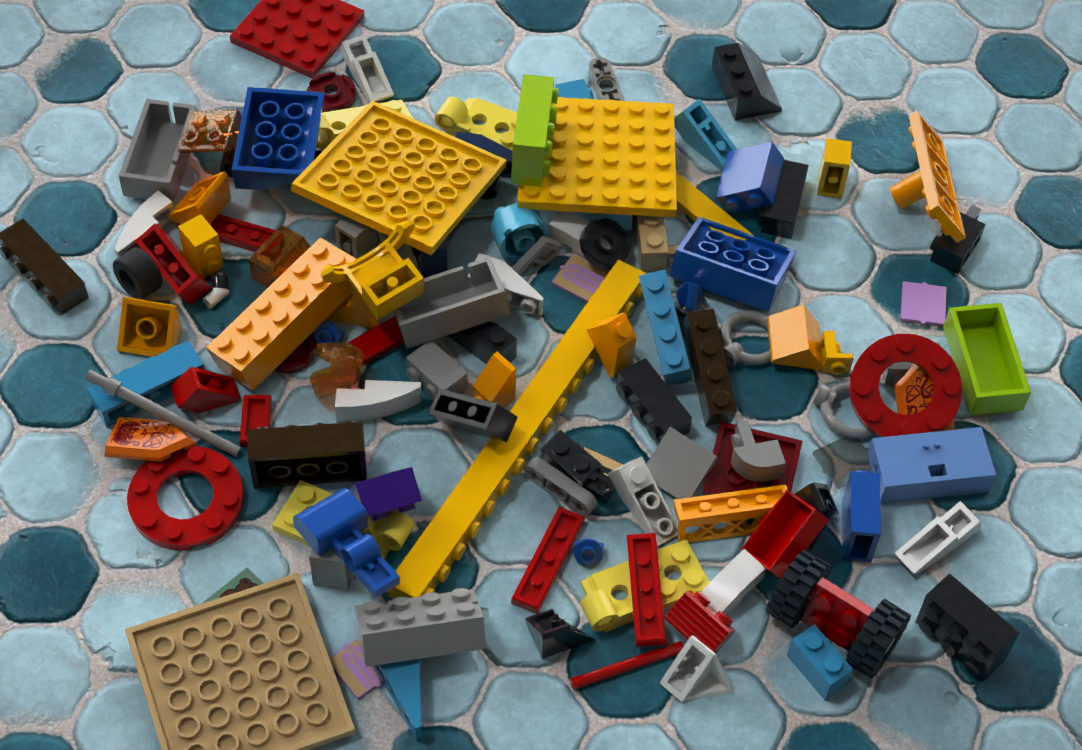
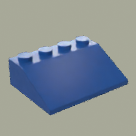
M247 87L232 166L235 189L265 190L290 184L314 161L325 97L324 92Z
M698 217L676 249L669 277L675 278L681 283L694 282L700 285V288L706 292H714L727 297L731 301H739L751 305L756 310L769 312L779 294L797 251ZM709 227H712V228H715V229H718V230H721V231H724V232L733 234V235H735V236H738V237H741V238H744V239H747V240L744 241V240H741V239H736V238L727 236V235H725V234H723V233H721V232H719V231L712 230V229H710Z

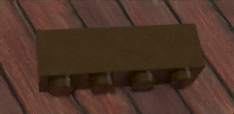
M24 218L0 232L1 256L5 260L10 259L16 272L20 276L25 275L28 278L27 281L35 292L40 291L43 294L44 301L51 309L55 307L63 315L89 298L85 282Z
M714 309L687 312L683 322V329L705 426L720 424L721 421L726 423L732 422L737 413L715 311Z

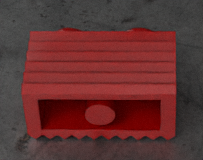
M697 590L696 593L686 591L664 616V619L687 640L691 636H695L717 654L736 631L731 627L733 621L721 610L716 613L708 605L711 601L700 591Z

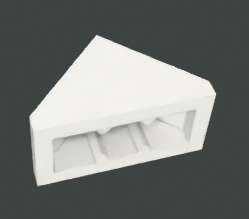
M695 636L689 638L660 681V684L681 702L735 692L717 655Z

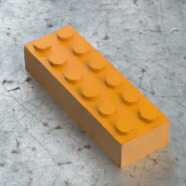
M319 238L206 347L218 368L253 391L355 291L349 280L340 283L325 282L321 277L323 268L328 264L332 266L344 265L356 260V258L326 240Z

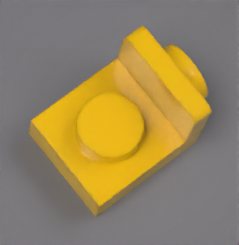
M824 331L820 342L823 356L822 373L836 375L849 373L854 360L853 354L840 353V342H836L835 331Z

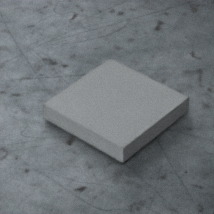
M669 427L646 465L657 486L677 499L695 496L719 457L672 427Z

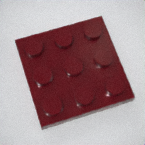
M720 422L713 449V454L719 458L706 477L702 496L786 485L789 491L792 490L802 440L751 429L755 443L778 440L786 462L782 478L764 482L751 481L740 476L731 465L733 454L731 435L735 433L736 425Z

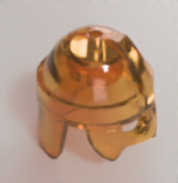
M345 342L316 344L317 349L313 350V353L330 363L329 367L313 372L310 375V382L317 399L336 394L337 388L351 389L363 374L362 351L356 346Z

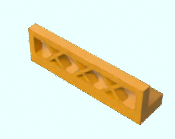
M779 485L674 500V511L678 521V542L687 539L688 543L753 534L759 526L761 518L772 509L787 489V486ZM746 519H756L752 524H742ZM718 523H728L724 528H714ZM685 527H700L695 532L685 533Z

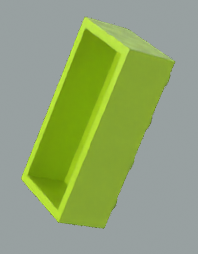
M523 74L513 140L511 184L543 187L544 176L549 177L550 161L546 160V158L551 159L552 141H554L555 132L554 123L556 124L557 108L553 104H557L559 88H554V77Z
M1002 303L949 308L943 328L953 361L961 376L962 391L970 416L1024 410L1031 391Z

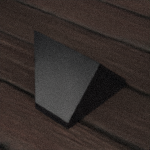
M813 482L795 493L796 496L817 509L828 519H830L834 512L838 511L827 484ZM823 529L820 531V533L817 535V537H816V538L813 540V542L810 544L811 550H812L813 546L815 545L816 541L818 540V538H819L820 534L822 533Z
M553 609L525 618L541 659L596 640L564 621V619L559 618V615L555 614Z

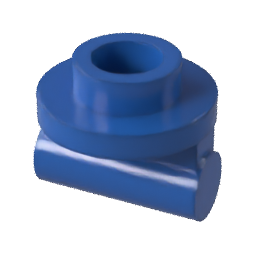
M685 282L677 289V302L692 311H696L697 305H699L703 297L700 285L694 282Z
M322 322L313 332L314 341L323 349L334 348L340 340H343L345 330L338 329L330 322Z
M594 539L575 540L574 557L576 561L586 567L597 565L603 557L604 543H599Z

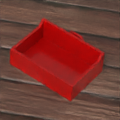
M786 489L772 509L764 514L759 521V526L741 549H745L761 565L782 579L783 574L788 570L792 561H795L796 556L801 551L807 550L829 519Z

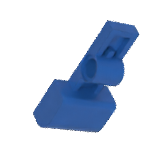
M347 488L339 490L293 517L294 528L319 556L332 549L374 598L400 584V576L381 556L380 548L374 538L369 534L364 536L361 534V531L368 528V513L365 507Z

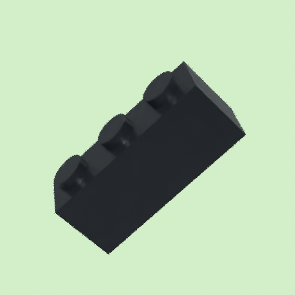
M789 160L783 161L773 204L766 207L762 206L758 221L763 222L762 233L792 238L809 165Z
M646 358L618 372L616 384L618 395L622 399L627 400L634 416L643 421L652 439H657L660 443L669 427L683 435L690 432L692 416Z
M443 389L438 390L428 412L430 416L448 427L506 443L518 418L497 403Z

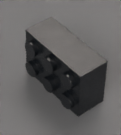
M950 573L926 594L915 621L923 633L932 636L941 644L946 653L955 656L964 664L970 674L978 676L982 681L1006 660L1019 635V632Z

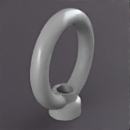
M745 310L735 312L724 320L720 328V338L727 366L733 367L738 362L748 365H762L771 362L770 349L762 354L745 353L743 347L737 342H732L730 336L732 327L742 321L756 322L768 330V316L756 311Z
M849 382L838 383L831 387L822 384L813 404L820 406L821 415L825 423L834 432L846 438L865 439L873 436L874 434L866 427L851 428L845 426L833 415L831 405L836 396L849 393Z

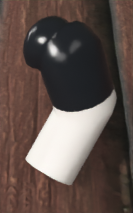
M222 271L211 274L210 281H212L213 290L203 298L204 304L210 309L229 294V279Z

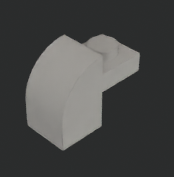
M748 420L737 422L735 433L731 435L733 446L731 465L740 476L756 482L782 478L786 462L778 440L755 443Z

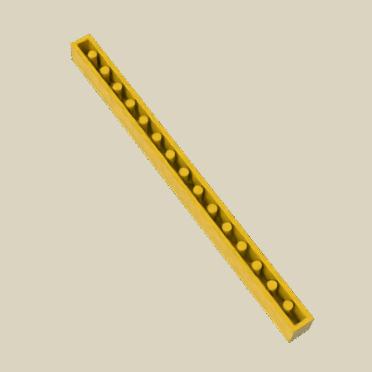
M617 260L510 410L518 418L507 443L490 438L395 571L400 576V584L388 590V597L392 599L397 597H420L426 593H435L434 589L439 582H445L451 571L450 566L455 560L459 561L462 558L469 539H474L481 529V522L485 516H491L499 496H504L509 490L510 480L515 474L519 475L529 453H535L540 443V437L543 433L548 434L551 430L554 417L557 413L561 414L564 411L570 394H575L578 391L584 374L588 375L592 371L598 352L587 329L604 318L624 312L628 318L634 309V303L637 298H643L639 276L646 274V272L621 260Z

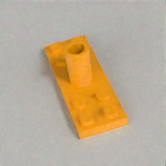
M917 110L909 115L911 124L909 131L914 138L912 146L917 153L920 170L891 186L890 192L894 201L901 209L925 198L928 204L925 208L932 220L937 219L943 233L946 236L950 235L957 243L965 239L966 236L945 145Z

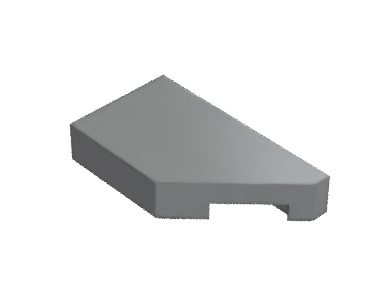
M542 236L511 268L521 275L527 268L535 266V268L546 266L563 247L558 240Z

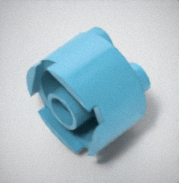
M516 203L507 207H499L494 212V218L490 226L491 234L502 257L510 259L513 263H516L542 236L550 238V233L538 210L519 208Z

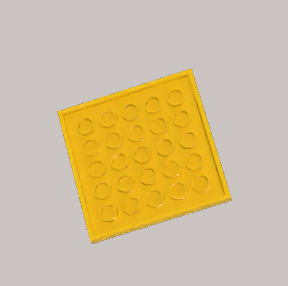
M558 97L557 104H553L557 108L556 124L554 123L555 132L554 141H552L551 159L546 158V160L550 161L549 177L544 176L543 187L518 184L517 207L529 210L676 217L674 104Z
M371 101L292 182L291 191L388 236L395 230L397 224L413 220L415 227L405 244L432 255L505 169L507 160L384 105Z

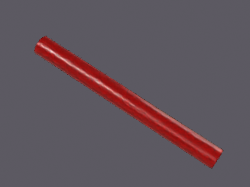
M678 641L570 678V685L573 690L678 655L684 645L682 641Z

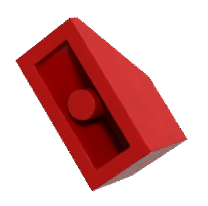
M190 367L171 385L177 407L196 413L236 403L241 399L233 377L195 367Z

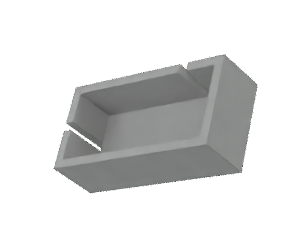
M146 99L119 173L123 196L148 199L159 190L174 203L180 186L179 181L182 180L200 126L196 105L174 102L172 107L176 123H173L168 101Z
M491 257L467 264L473 284L472 288H468L463 267L460 266L424 278V293L393 311L407 349L511 314L504 287Z
M458 588L452 592L441 594L431 592L413 598L397 597L392 601H388V604L382 605V602L368 601L363 605L355 606L357 634L365 667L486 649L484 616L473 589Z

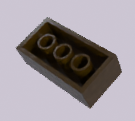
M345 421L334 424L316 423L305 426L287 425L276 428L258 427L256 429H247L248 462L253 489L297 486L300 480L312 485L354 482L367 479L363 422Z

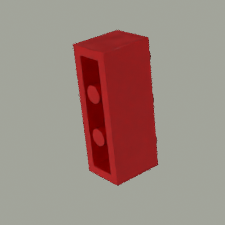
M156 223L135 240L140 248L154 260L162 276L177 295L189 304L193 305L212 288L173 238Z

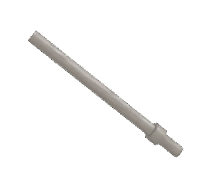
M91 369L85 377L87 381L103 388L106 394L112 397L117 395L235 457L241 449L240 446L122 386V382L113 377L108 379Z

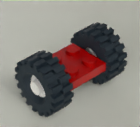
M806 549L801 551L796 556L795 561H792L781 581L778 582L776 590L772 593L771 599L767 604V613L790 628L797 626L800 619L802 623L809 627L815 624L826 638L848 651L845 660L850 666L872 679L896 647L911 619V614L886 599H883L877 605L875 611H873L872 607L827 580L828 574L831 571L830 568L832 567L830 564Z

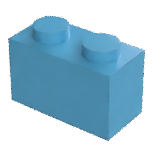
M815 624L791 639L787 657L824 701L848 685L853 668Z

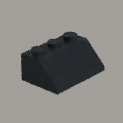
M738 42L714 47L712 69L735 121L782 111L779 100L757 54Z

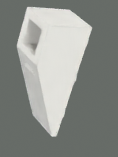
M479 253L475 261L490 256ZM491 257L504 287L508 305L528 314L542 316L544 298L505 261ZM470 273L467 276L468 288L473 287Z
M643 457L634 459L608 473L620 498L646 533H656L657 546L677 536L678 525Z

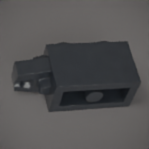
M971 205L965 214L960 212L966 236L965 239L956 243L950 235L946 236L942 230L941 236H935L930 245V249L933 250L931 262L959 274L979 243L986 225L977 220L981 211L980 208Z
M559 430L541 448L542 457L545 462L594 496L604 500L613 492L614 484L603 473L602 464L563 431Z

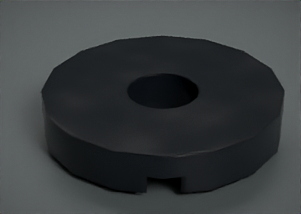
M608 218L595 219L588 223L581 231L579 239L580 248L585 259L593 266L602 270H611L617 260L625 262L629 257L631 246L626 238L627 233L625 229L617 222ZM601 238L609 242L610 249L602 246Z

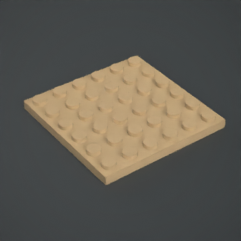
M299 573L125 629L162 750H311L356 734Z

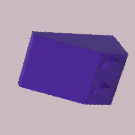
M412 467L346 485L347 489L365 507L371 522L388 517L387 511L398 508L399 513L416 509L415 503L422 501Z

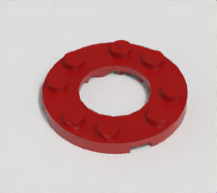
M893 334L871 344L858 358L850 376L849 395L856 416L874 435L890 437L943 431L958 412L962 399V382L959 370L952 357L936 342L916 334ZM909 362L920 366L932 380L933 394L931 401L924 410L917 414L904 415L896 413L888 408L880 397L879 382L881 375L886 368L895 363Z
M193 446L187 450L183 448L171 453L170 458L161 462L146 461L133 476L127 493L128 511L137 531L149 542L171 550H190L189 547L204 543L209 545L217 541L234 526L240 516L244 502L242 481L235 466L222 454L200 446ZM186 473H192L193 475H201L210 482L213 488V499L210 506L202 514L193 518L177 519L169 517L161 511L157 503V494L161 486L171 477H180Z

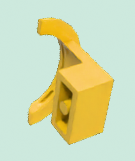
M409 220L397 224L395 230L384 242L352 262L340 266L328 264L321 272L322 279L327 283H340L349 280L377 320L424 293V278L409 258L402 260L396 252L410 237L414 230L415 222Z

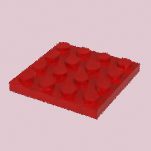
M261 0L230 35V42L307 77L314 78L342 45V42L348 38L365 17L364 10L341 0Z

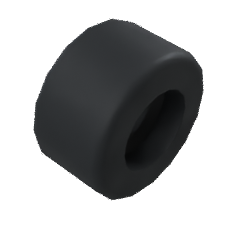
M132 248L113 261L114 274L122 288L131 297L143 300L162 287L163 279L158 266L142 249Z

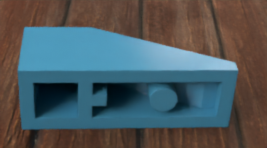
M415 659L375 665L386 689L415 740L422 739L420 664L423 663V660Z

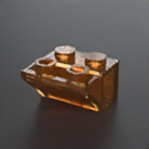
M238 108L191 110L178 152L201 153L236 150L242 119Z
M281 225L249 259L251 278L268 288L311 246L303 236Z

